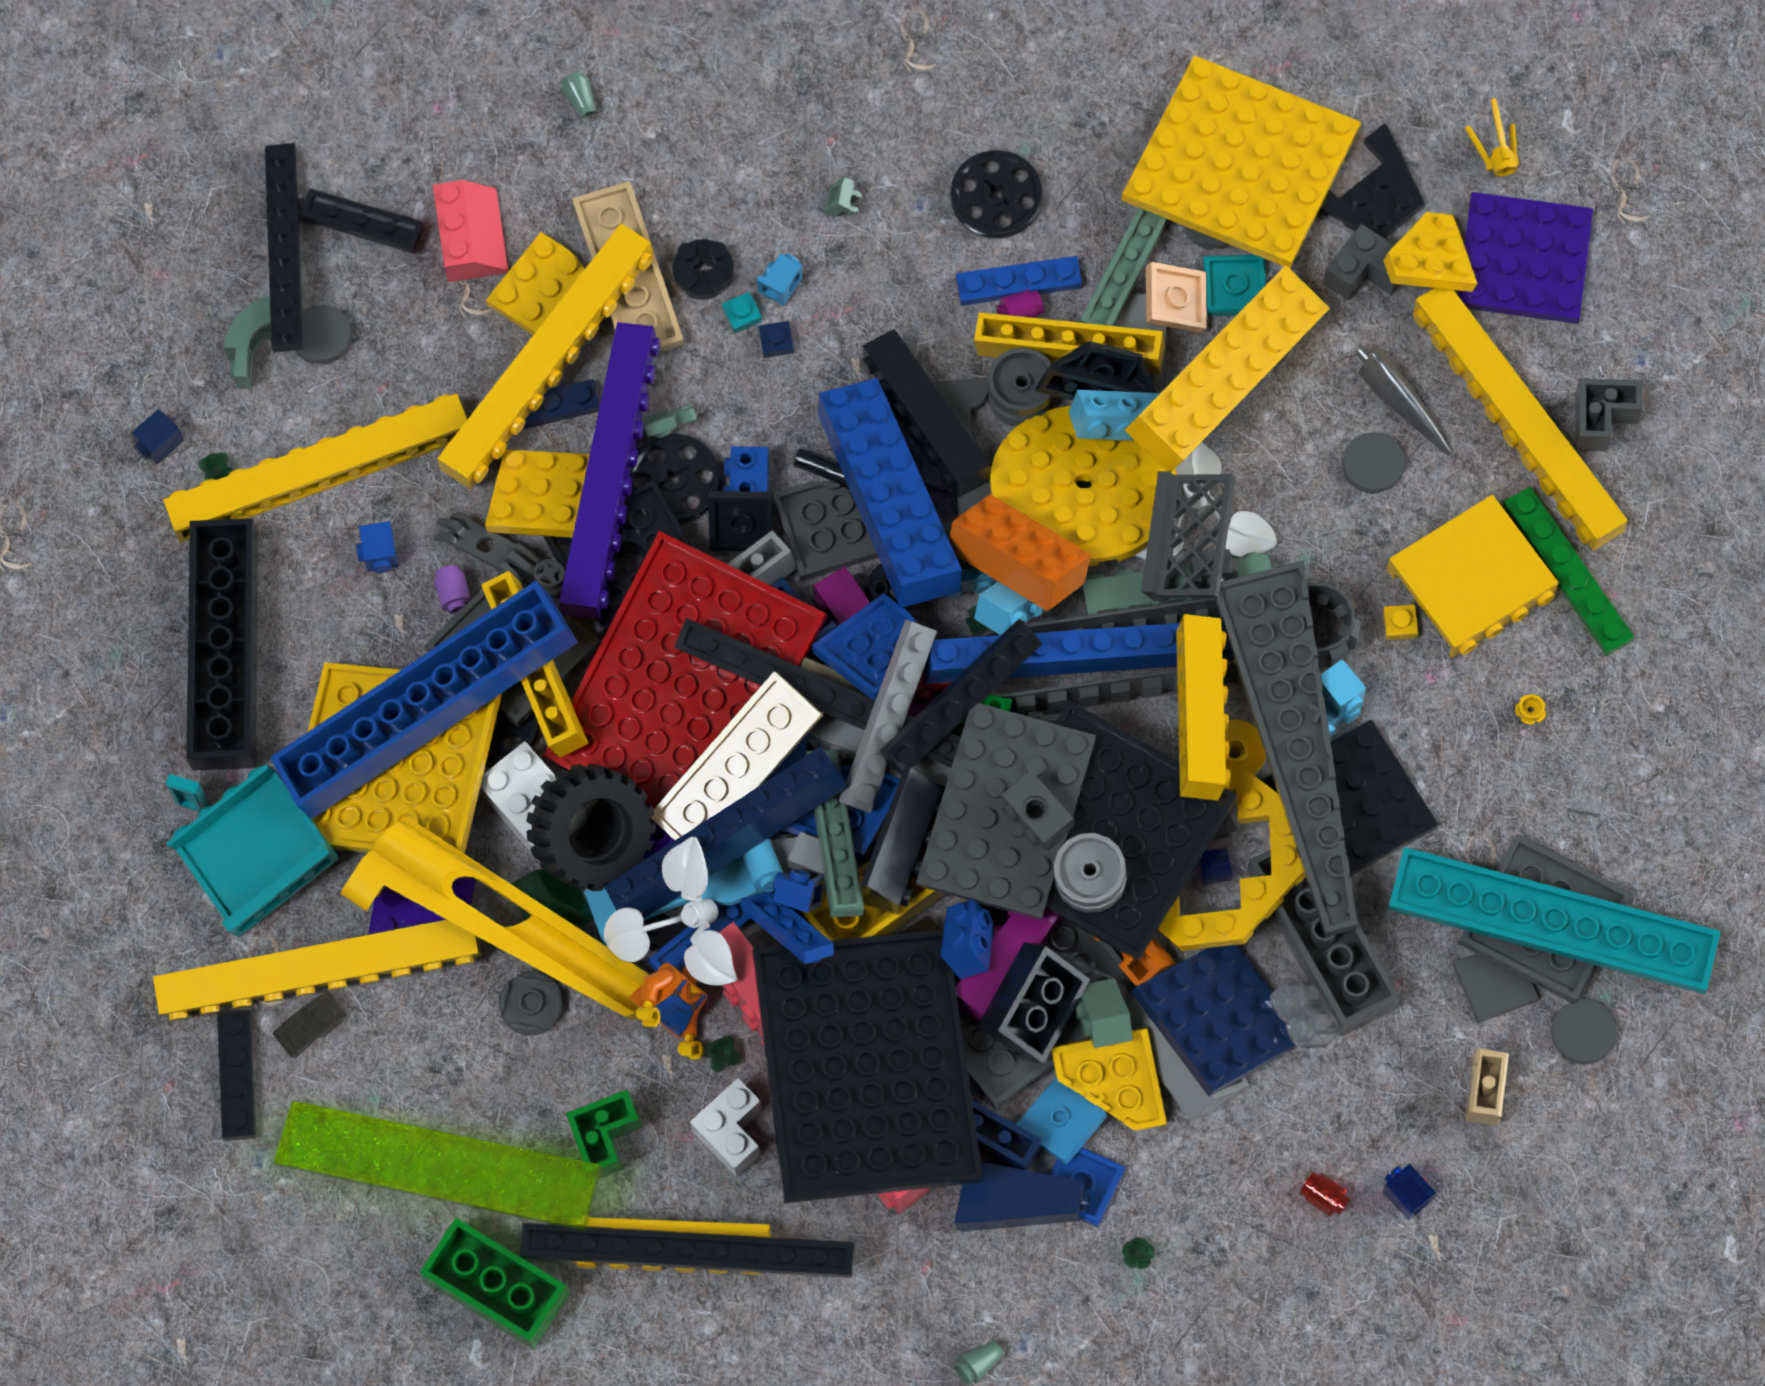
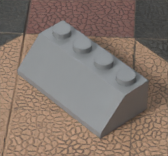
M1133 999L1127 1005L1130 1013L1131 1029L1147 1027L1156 1073L1160 1077L1163 1086L1170 1091L1178 1102L1181 1111L1191 1121L1209 1115L1250 1086L1246 1078L1243 1077L1208 1097L1138 1001Z

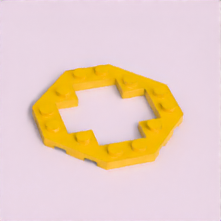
M1235 760L1225 762L1226 769L1230 770L1228 790L1237 794V820L1240 824L1269 821L1271 875L1240 879L1241 909L1180 916L1179 894L1158 932L1163 934L1181 951L1245 944L1254 934L1253 930L1264 918L1268 919L1284 901L1283 897L1294 885L1298 886L1305 878L1279 794Z

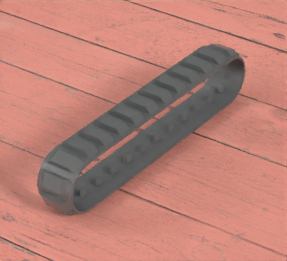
M1317 580V583H1307L1309 605H1320L1332 609L1338 619L1342 618L1345 626H1340L1338 636L1342 639L1338 643L1331 642L1325 648L1317 649L1319 669H1323L1326 667L1331 668L1342 659L1344 661L1347 660L1349 650L1356 647L1361 621L1356 619L1358 606L1349 593H1343L1340 589L1336 588V584ZM1191 598L1190 601L1179 602V599L1162 601L1159 605L1149 607L1147 604L1128 606V610L1117 611L1116 608L1097 611V614L1085 616V613L1066 615V619L1054 620L1053 617L1034 620L1032 624H1027V626L1033 633L1173 624L1180 623L1184 614L1213 618L1221 617L1215 598ZM987 629L975 637L997 636L999 634L991 629ZM1235 661L1227 662L1223 686L1224 683L1235 682L1236 685L1242 684ZM1177 669L1053 686L1030 691H1019L1010 694L993 691L989 695L1011 699L1010 712L1025 714L1026 712H1036L1037 710L1047 709L1048 712L1063 710L1068 701L1080 707L1098 705L1099 701L1105 700L1115 703L1129 701L1130 697L1141 695L1142 698L1161 696V692L1173 691V694H1177Z

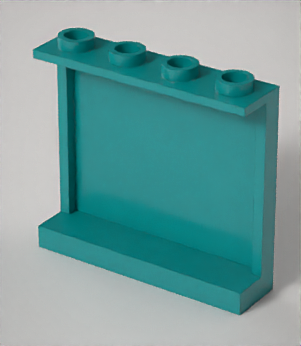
M267 764L254 768L248 774V779L239 786L236 785L226 790L219 802L202 809L198 813L196 820L189 825L178 828L173 833V838L166 843L168 847L177 851L224 918L222 924L226 930L238 937H241L340 859L314 821L297 807L278 771Z

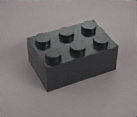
M1024 942L977 1027L1021 1059L1044 1064L1091 979L1048 947Z

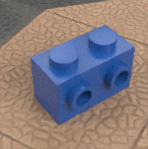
M731 446V456L725 457L724 474L725 476H730V485L724 486L723 491L769 492L770 458L768 447Z
M975 900L957 903L946 909L941 957L960 980L989 971L994 922L989 912L983 909Z

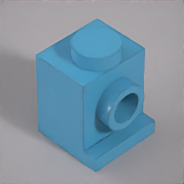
M780 253L775 262L771 261L768 264L764 275H759L756 279L758 293L785 306L803 278L802 264L791 254L785 253L783 255Z

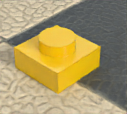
M1415 604L1383 607L1386 640L1413 639L1418 637Z

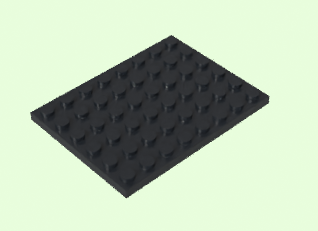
M944 929L832 940L834 955L822 958L816 963H803L783 945L752 949L784 1203L982 1182L983 1174L953 970L941 957Z

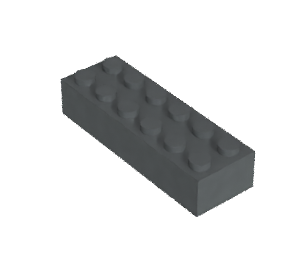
M1270 850L1249 860L1247 873L1250 877L1271 875ZM1306 877L1298 886L1294 885L1283 897L1284 901L1271 915L1339 1036L1342 1037L1397 1009L1401 997L1358 922L1357 929L1325 937Z

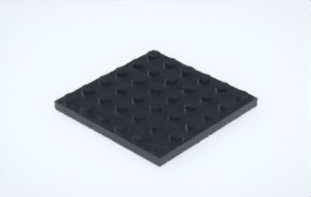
M1068 701L1055 724L1096 735V742L1073 815L1074 827L1069 830L1066 841L1079 834L1096 833L1108 837L1120 848L1125 859L1126 885L1122 896L1113 906L1101 912L1085 913L1073 909L1061 898L1054 879L1046 909L1140 962L1236 801L1237 794L1224 789L1219 800L1181 797L1178 761L1075 703ZM1089 869V872L1086 875H1094L1095 870Z

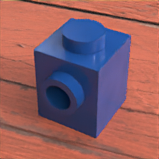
M390 521L359 526L361 543L356 544L359 562H365L367 571L385 573L394 567H399L394 533Z

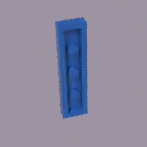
M1077 256L956 273L961 306L999 301L1002 297L1027 289L1030 292L1037 290L1039 294H1047L1082 288Z
M763 892L741 899L742 911L803 963H816L822 958L834 955L833 943L790 907L773 902L774 894L772 892Z
M741 902L735 905L717 904V919L710 924V928L704 931L712 930L719 933L733 922L740 929L752 919L742 911ZM687 927L650 956L647 962L655 971L664 963L669 962L681 972L686 966L684 953L693 945L690 938L699 927Z

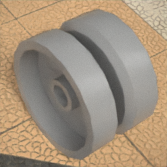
M1096 833L1079 834L1067 840L1058 850L1054 861L1055 884L1061 898L1073 909L1085 913L1101 912L1113 906L1122 896L1126 885L1125 859L1120 848L1108 837ZM1089 869L1095 870V874H1094V875H1092V876L1086 875V874H1088Z

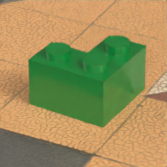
M627 1089L566 1113L587 1174L593 1181L624 1169L614 1138L644 1127L634 1099Z

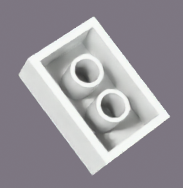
M524 741L483 774L479 793L531 852L530 849L534 844L527 841L526 834L527 830L532 829V825L526 822L528 812L533 813L535 805L531 804L535 795L541 796L544 791L541 786L546 780L554 782L556 778L553 772ZM582 806L577 809L570 821L568 838L583 827L587 820L586 811Z

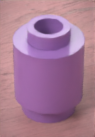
M456 565L445 566L435 572L434 584L442 610L448 611L450 614H457L472 600L464 572L460 571L459 566Z

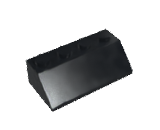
M906 766L861 882L864 904L897 915L900 914L902 906L908 907L914 889L910 888L913 876L918 878L923 862L921 855L924 847L927 848L933 830L931 828L937 817L942 800V788Z

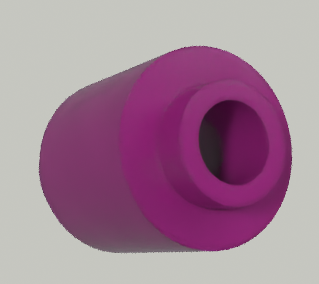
M1027 289L1002 297L999 300L1000 305L996 306L997 314L1038 318V315L1044 313L1043 302L1037 290L1030 292Z

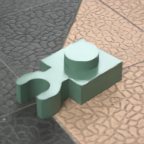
M689 403L672 411L667 409L641 418V421L644 422V432L648 437L661 438L670 434L671 429L677 428L678 424L694 421L697 417L694 408Z

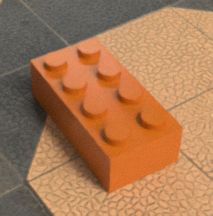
M991 494L952 522L949 542L957 557L1047 612L1085 583L1091 554Z

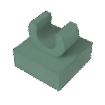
M843 177L831 184L823 213L832 217L842 212L849 216L857 213L859 208L852 206L850 200L857 201L862 197L859 191L853 190L855 181Z

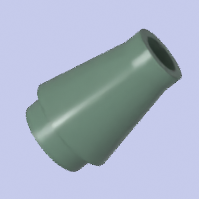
M579 71L561 80L563 86L561 91L576 109L580 118L585 119L593 116L597 110L594 105L589 78Z
M992 1340L981 1347L959 1355L958 1361L953 1364V1367L964 1384L968 1386L973 1382L978 1384L997 1361L1004 1357V1353L999 1344Z

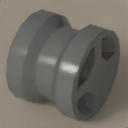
M542 560L534 568L533 582L537 580L550 597L555 598L562 591L565 576L564 567L555 560ZM543 579H546V580L550 581L551 583H547V582L543 581Z

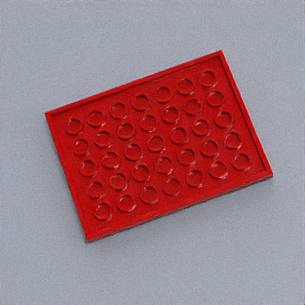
M659 531L571 700L588 744L562 757H559L547 747L543 757L568 770L573 765L581 764L587 767L588 764H597L617 771L636 782L637 787L644 790L648 796L645 802L651 804L654 810L761 687L757 683L674 648L686 618L800 667L804 657L806 658L827 614Z

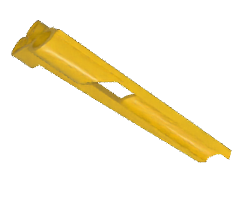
M409 817L404 821L401 820L395 823L379 837L370 851L361 859L340 893L367 912L376 896L379 897L386 886L629 1019H638L635 1013L639 1006L629 997L643 984L644 978L650 974L631 962L619 959L607 946ZM460 877H474L532 916L519 924L502 927L456 897L452 890V884Z

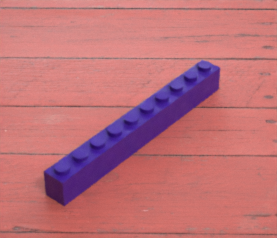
M617 322L559 600L563 616L601 620L602 610H607L610 594L609 591H606L608 581H613L615 575V562L612 561L614 552H619L621 534H618L619 526L626 521L627 506L624 505L625 497L630 496L632 491L631 467L636 468L638 462V449H635L637 439L641 440L643 437L644 422L641 421L642 413L647 412L649 407L647 388L648 384H653L655 366H652L653 359L658 357L660 353L661 341L660 338H656L654 326Z

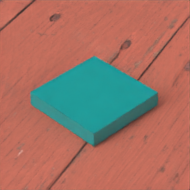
M1203 256V272H1206L1207 316H1236L1266 285L1265 259L1260 256Z

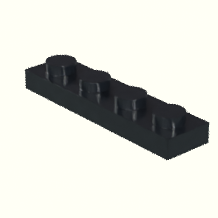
M310 188L299 212L300 220L413 254L425 228L423 222Z
M250 1010L217 1012L222 1139L224 1141L256 1138L251 1012Z

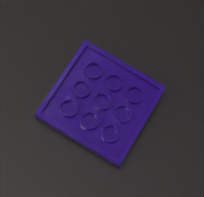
M1471 192L1464 246L1477 285L1472 292L1458 290V297L1468 309L1578 324L1581 313L1593 208Z

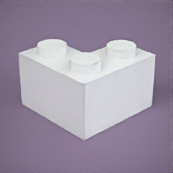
M737 1078L690 1121L691 1129L736 1178L760 1156L759 1146L748 1136L743 1128L762 1111L761 1102Z

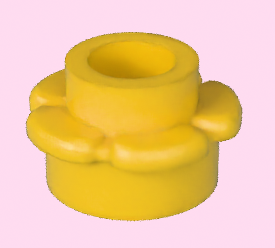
M1524 695L1520 698V702L1516 704L1515 713L1521 718L1523 723L1533 725L1535 722H1541L1545 718L1546 711L1544 709L1546 704L1537 695ZM1531 707V708L1534 709V711H1533V712H1529V711H1528V708Z

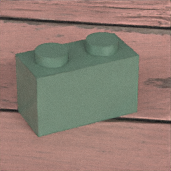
M1115 979L1089 983L1074 1009L1076 1018L1080 1019L1084 1037H1090L1094 1048L1132 1041L1130 1013Z

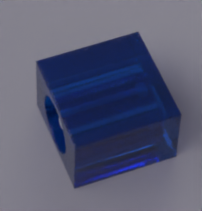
M1227 847L1205 851L1199 861L1203 885L1231 881L1233 874Z

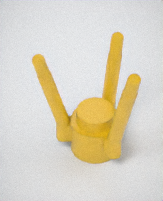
M1492 98V112L1500 146L1491 151V157L1488 156L1472 128L1467 125L1465 130L1482 157L1487 172L1493 171L1496 177H1504L1515 173L1518 170L1517 166L1520 165L1517 156L1515 124L1511 123L1509 125V149L1505 141L1497 100Z

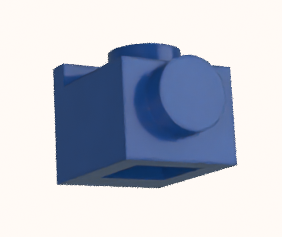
M793 869L786 874L778 872L773 881V890L775 891L773 902L807 913L821 907L825 890L824 875L821 874L811 878L810 873L799 869Z

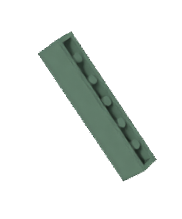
M1251 552L1243 555L1241 558H1234L1237 560L1238 577L1271 569L1269 554L1261 555L1258 552ZM1191 561L1182 567L1189 577L1192 575ZM1135 570L1122 571L1116 576L1109 577L1101 574L1088 577L1084 585L1081 586L1085 616L1097 614V611L1113 608H1116L1117 611L1128 610V606L1147 604L1148 607L1156 606L1162 601H1153L1141 592L1144 572L1136 573ZM1179 571L1169 579L1168 589H1176L1185 581V578ZM1201 586L1200 589H1210V588H1208L1207 586ZM1166 598V601L1179 599V602L1191 600V598Z

